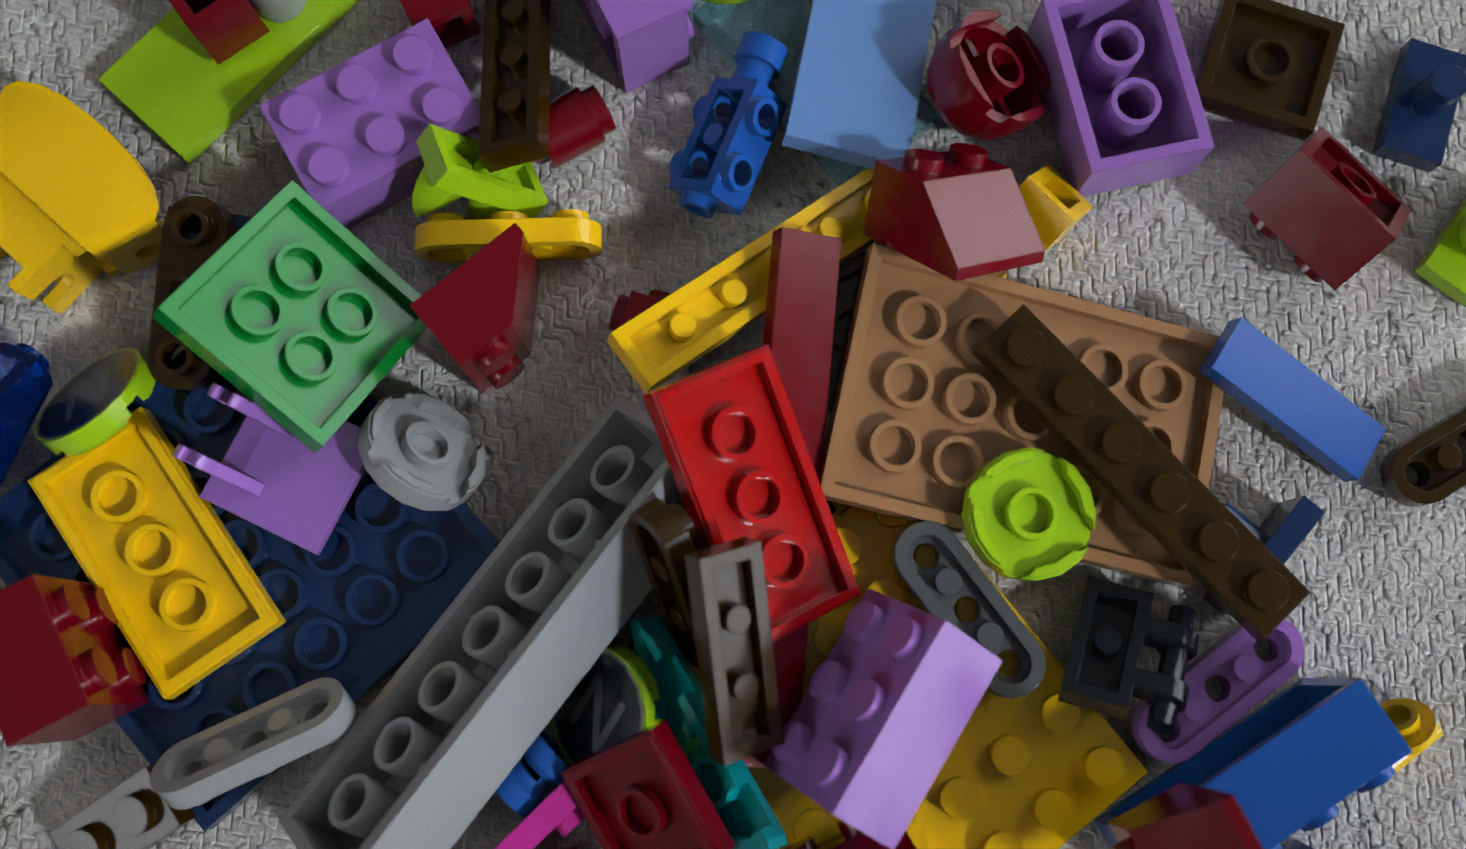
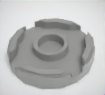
M406 393L403 398L391 399V395L381 399L360 426L357 445L364 468L377 485L399 502L424 511H449L465 503L486 475L487 460L482 442L477 447L475 440L470 435L474 428L468 420L447 403L422 393Z

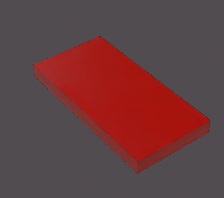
M768 344L750 349L642 395L686 511L696 528V537L701 549L745 536L761 541L772 643L861 596Z

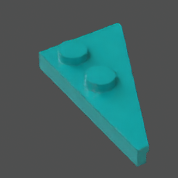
M657 615L630 620L635 653L645 661L657 682L660 700L654 701L655 719L662 718V721L666 720L736 845L733 849H777L788 845L786 833L744 760L742 759L723 766L709 757L701 686L661 616Z

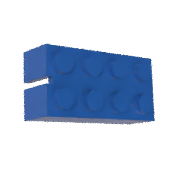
M1302 678L1225 730L1192 758L1175 764L1094 819V822L1109 845L1113 846L1118 842L1107 822L1178 783L1184 782L1234 794L1263 848L1283 849L1280 843L1298 830L1311 831L1334 819L1340 811L1336 804L1356 790L1358 792H1367L1389 781L1396 773L1392 765L1413 751L1361 678Z

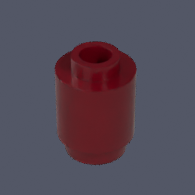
M594 85L582 91L576 86L549 100V157L535 160L537 164L547 159L553 169L603 144L606 142L604 135L616 130L611 113Z

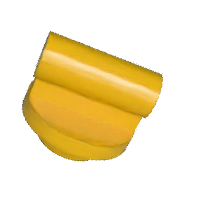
M1397 698L1380 704L1413 751L1392 765L1397 773L1442 737L1443 731L1437 724L1432 710L1420 701L1409 698Z

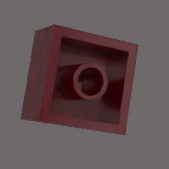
M32 574L0 590V732L7 747L76 740L149 703L142 687L146 682L144 668L137 655L131 649L125 648L115 626L118 621L103 588L98 587L95 589L92 583Z

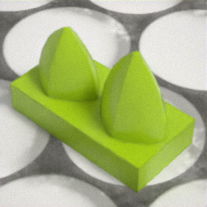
M429 124L416 140L424 163V167L416 179L412 194V207L416 217L442 209L461 196L469 198L468 210L471 220L490 219L492 213L499 211H516L527 215V217L535 218L549 202L532 162L489 173L478 157V140L433 124Z

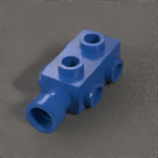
M757 31L745 32L734 56L737 67L732 78H715L708 95L700 97L695 103L693 109L695 125L685 148L677 151L671 159L669 169L672 179L668 185L669 189L680 196L679 205L695 215L704 218H712L715 212L741 215L752 193L755 181L788 106L768 88L771 79H777L780 76L789 55L787 47L774 37Z

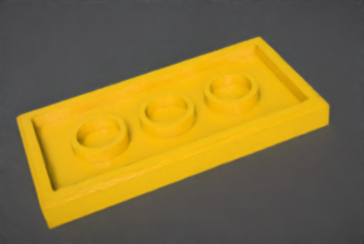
M141 406L131 412L133 415L128 419L129 422L105 442L83 454L64 456L29 479L28 483L95 589L98 587L104 589L118 621V627L163 699L168 700L174 699L286 623V620L210 502L199 497L202 490L184 462L172 456L175 448L151 411Z

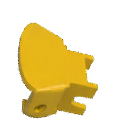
M15 81L5 85L0 95V258L3 259L8 253L23 267L7 285L15 293L32 301L53 281H56L58 284L42 302L51 310L62 314L103 271L112 277L121 272L128 275L131 272L142 270L158 262L163 221L157 217L159 203L152 182L141 164L118 139L65 96L40 84Z

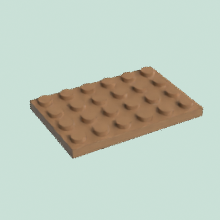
M872 243L866 250L823 450L822 471L819 482L826 500L918 523L923 521L936 522L944 525L951 531L965 534L961 518L964 493L976 471L997 455L1028 447L1045 450L1043 452L1050 453L1056 458L1062 457L1074 465L1091 489L1096 509L1095 529L1090 531L1089 541L1086 544L1089 547L1081 561H1079L1080 563L1177 587H1192L1194 583L1193 576L972 353L1024 304L1209 489L1224 390L1203 375L1200 369L1220 336L990 274L954 281L889 247Z

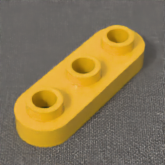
M576 209L556 211L550 218H527V215L521 212L499 211L492 213L490 219L465 220V217L455 213H434L427 217V222L415 227L414 254L419 259L434 263H464L516 223L524 232L536 261L584 260L594 258L602 253V226L600 223L589 219L587 212Z

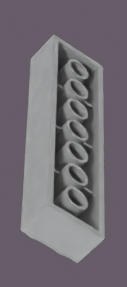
M619 395L615 397L279 818L278 821L297 849H451L652 589L629 526V514L653 498L661 499L668 505L677 503L685 511L686 508L648 412Z

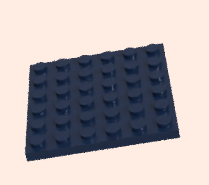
M183 349L172 358L176 368H180L185 363L187 358L186 350ZM218 373L209 385L195 391L171 389L156 380L152 394L148 399H145L143 402L136 396L126 408L130 412L141 406L150 410L175 449L178 444H182L218 462H222L247 416L206 394L212 383H215L251 402L252 400ZM370 393L346 421L360 427L378 404V401ZM63 452L61 455L52 456L0 499V578L7 586L32 574L91 583L28 483L29 479L66 456ZM184 462L203 491L211 474ZM366 469L320 555H316L210 503L285 618L286 623L174 699H163L144 668L146 682L142 687L149 703L115 719V721L149 764H153L178 742L315 679L333 678L338 680L354 701V704H357L406 661L500 542L466 503L449 511H424L403 504L382 490ZM115 624L125 648L133 651L122 631ZM287 764L222 793L202 805L192 807L197 816L194 820L203 831L214 829Z

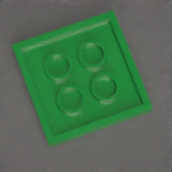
M293 180L156 309L152 318L314 453L325 445L427 329V326L409 306L422 295Z

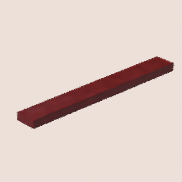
M781 227L773 231L763 345H769L818 480H820L841 238ZM809 624L773 642L782 726L789 722L802 700ZM773 748L743 759L746 766L767 768L763 764Z

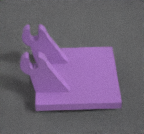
M212 383L206 395L247 416L222 462H218L182 444L177 445L172 456L211 474L199 496L200 498L316 555H320L365 471L357 447L360 427L345 421L325 445L314 453L253 401L251 402L234 392L232 393Z

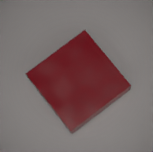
M666 720L588 755L560 772L602 849H733L736 846Z

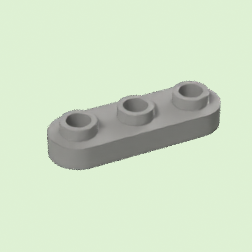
M333 678L312 680L173 745L154 765L150 775V784L165 803L173 809L183 810L202 805L222 793L259 776L266 775L282 765L338 741L353 721L356 710L354 701L338 680Z

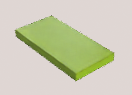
M306 0L302 12L294 19L283 23H273L260 16L270 32L219 65L192 34L173 8L98 80L191 165L360 0Z

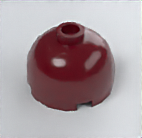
M975 10L951 28L936 44L927 69L928 91L937 114L955 131L974 140L1004 139L1018 133L1047 111L1049 102L1042 104V92L1051 85L1050 75L1040 51L1028 34L1018 25L1008 31L1002 25L994 22L1002 14L993 10Z

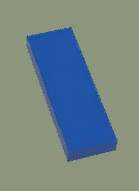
M1242 317L1227 323L1200 369L1203 375L1343 482L1360 479L1386 431L1385 427Z

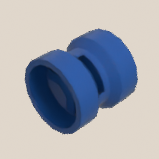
M542 730L495 792L515 812L526 818L544 801V793L552 785H560L564 781L560 772L570 766V764L566 761L558 743L545 730Z

